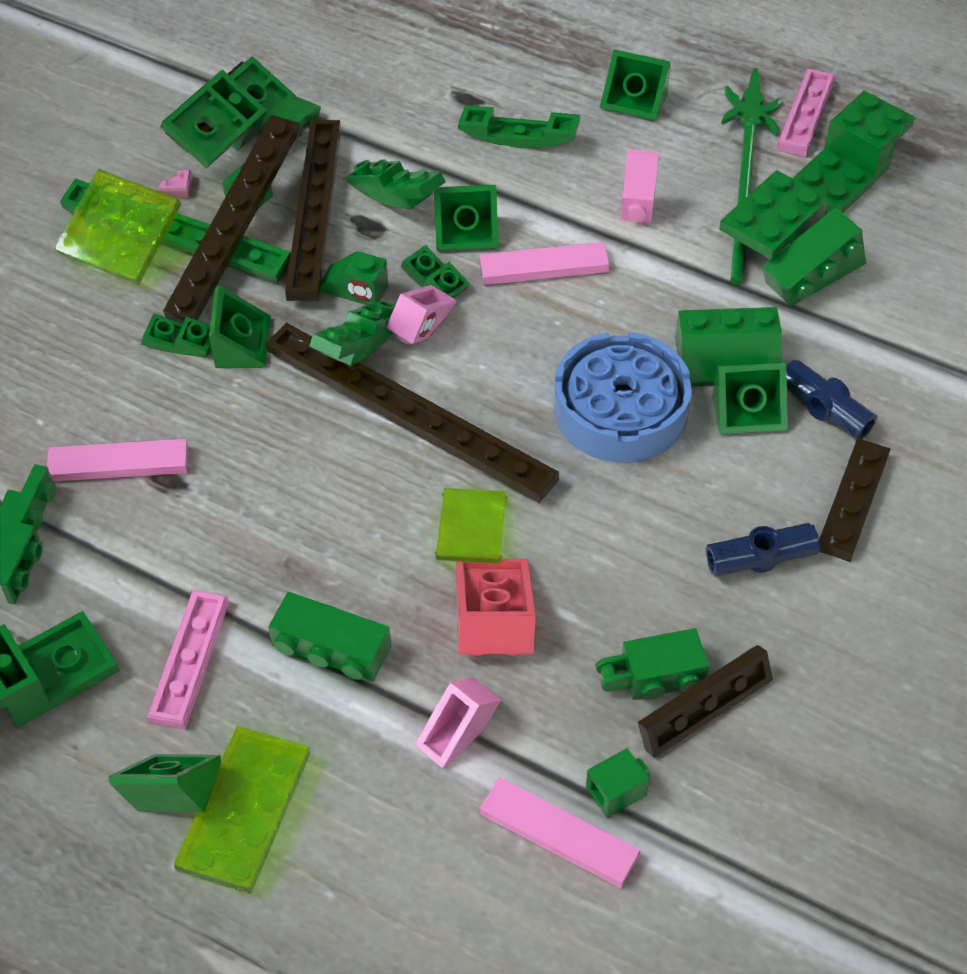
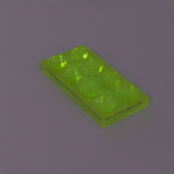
M236 726L221 759V765L205 813L196 814L173 864L175 870L251 894L311 754L309 746Z

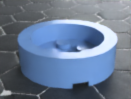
M608 332L587 338L571 348L558 366L555 377L554 414L557 425L571 444L582 452L598 459L626 463L655 457L673 446L686 427L692 393L689 370L682 358L672 348L647 335L629 332L628 336L609 337ZM628 385L632 388V391L618 390L616 392L615 386Z

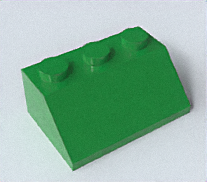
M777 307L678 310L675 332L677 354L682 358L689 370L691 387L714 386L717 366L782 362V329Z

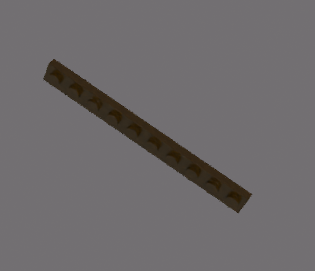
M287 322L266 342L267 352L538 503L544 499L559 481V471L358 362L350 366L310 347L312 336Z

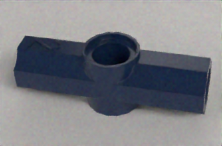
M794 359L786 366L787 389L805 401L807 410L814 418L819 421L830 419L856 439H863L870 433L876 424L878 416L850 397L848 387L841 380L833 377L826 380L799 360L796 361Z
M805 523L777 530L768 526H758L750 532L749 536L706 545L705 552L710 572L716 577L747 569L759 573L768 572L775 567L776 563L818 554L820 545L815 526Z

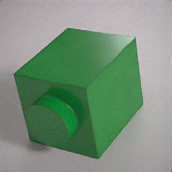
M626 748L587 770L586 789L606 818H609L647 796L650 773L643 760L640 758L635 759L629 749Z

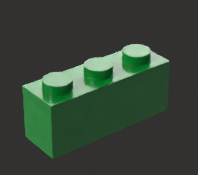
M289 591L268 626L272 646L279 652L286 655L296 654L302 656L319 667L330 666L343 671L348 677L357 680L363 678L374 682L392 646L389 626Z

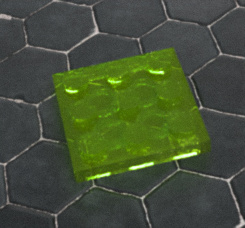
M98 169L55 250L63 256L139 285L182 204L178 198Z

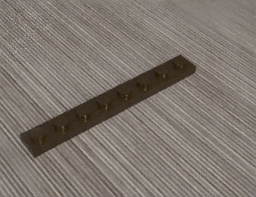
M274 115L269 117L163 309L166 318L181 323L184 322L186 317L198 321L300 132L299 122Z
M311 120L285 289L286 301H319L341 135L340 120Z

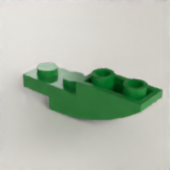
M386 159L377 162H370V160L361 161L353 167L354 171L345 177L347 183L368 197L401 209H413L432 195L433 191L446 183L441 171L427 172L426 169H422L417 172H409V170H404L400 161L387 162Z
M377 301V303L363 305L361 308L348 311L346 322L342 325L329 327L326 330L314 333L310 347L352 366L370 356L393 334L386 327L395 305L386 301Z
M34 464L22 491L7 489L0 507V586L10 604H16L20 593L26 590L29 583V573L33 564L38 562L42 555L43 543L39 539L37 530L42 524L45 507L48 502L53 500L56 492L55 482H53L47 466Z

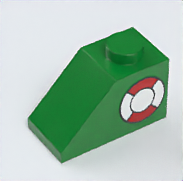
M356 251L329 266L321 279L320 292L364 305L377 303V301L381 300L388 287L387 260Z

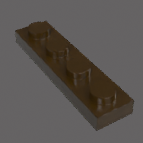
M857 438L821 533L819 552L851 562L891 448Z
M757 644L638 721L645 751L652 757H657L772 681L773 676L767 650Z

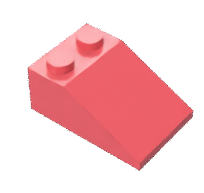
M456 559L458 654H469L471 656H482L485 654H506L509 656L534 654L536 615L528 559Z

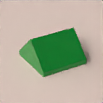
M613 49L600 108L657 121L668 95L671 62Z
M496 184L439 187L434 191L437 251L499 248Z
M221 285L215 288L209 334L215 368H263L267 360L266 342L269 340L271 315Z
M786 362L717 366L712 399L719 434L788 430Z
M154 754L110 775L109 784L137 811L205 813L221 765V755Z

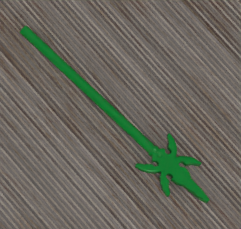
M757 68L753 69L748 89L744 91L741 101L739 96L729 86H726L724 90L727 100L735 108L724 114L721 124L724 125L729 121L736 120L737 116H741L739 121L743 124L744 130L737 205L751 192L757 127L761 126L763 121L764 126L775 137L779 135V128L776 122L768 114L775 112L779 108L782 99L777 98L774 101L768 102L766 106H762L764 99L763 94L760 92V76ZM734 239L730 282L733 285H740L743 283L746 245Z

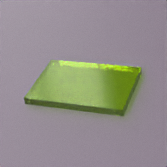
M444 488L437 549L435 551L436 560L500 564L502 559L501 545L505 502L507 500L506 491Z

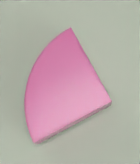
M192 169L180 170L176 172V176L167 181L164 179L157 190L159 198H189L193 180Z

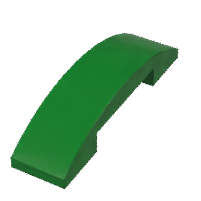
M465 105L458 123V129L477 139L497 145L515 148H544L574 140L581 118L580 114L551 112L548 121L495 117L493 107Z

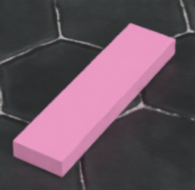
M807 68L778 141L776 151L806 158L835 79L834 74Z
M604 242L479 255L484 285L609 272V261Z
M187 439L48 447L47 467L53 482L187 473L188 443Z
M192 590L147 716L149 724L186 730L229 605L228 596Z
M500 777L480 807V815L620 889L640 855V849Z

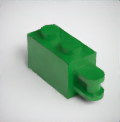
M697 628L623 642L621 655L600 659L595 664L597 672L602 674L603 677L600 683L603 691L611 692L629 688L632 699L643 697L645 699H655L668 692L679 690L685 692L705 679L709 671V664ZM624 670V673L617 674V671Z

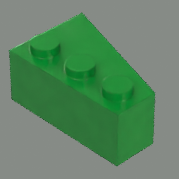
M835 207L762 267L766 284L791 307L866 264L862 229Z

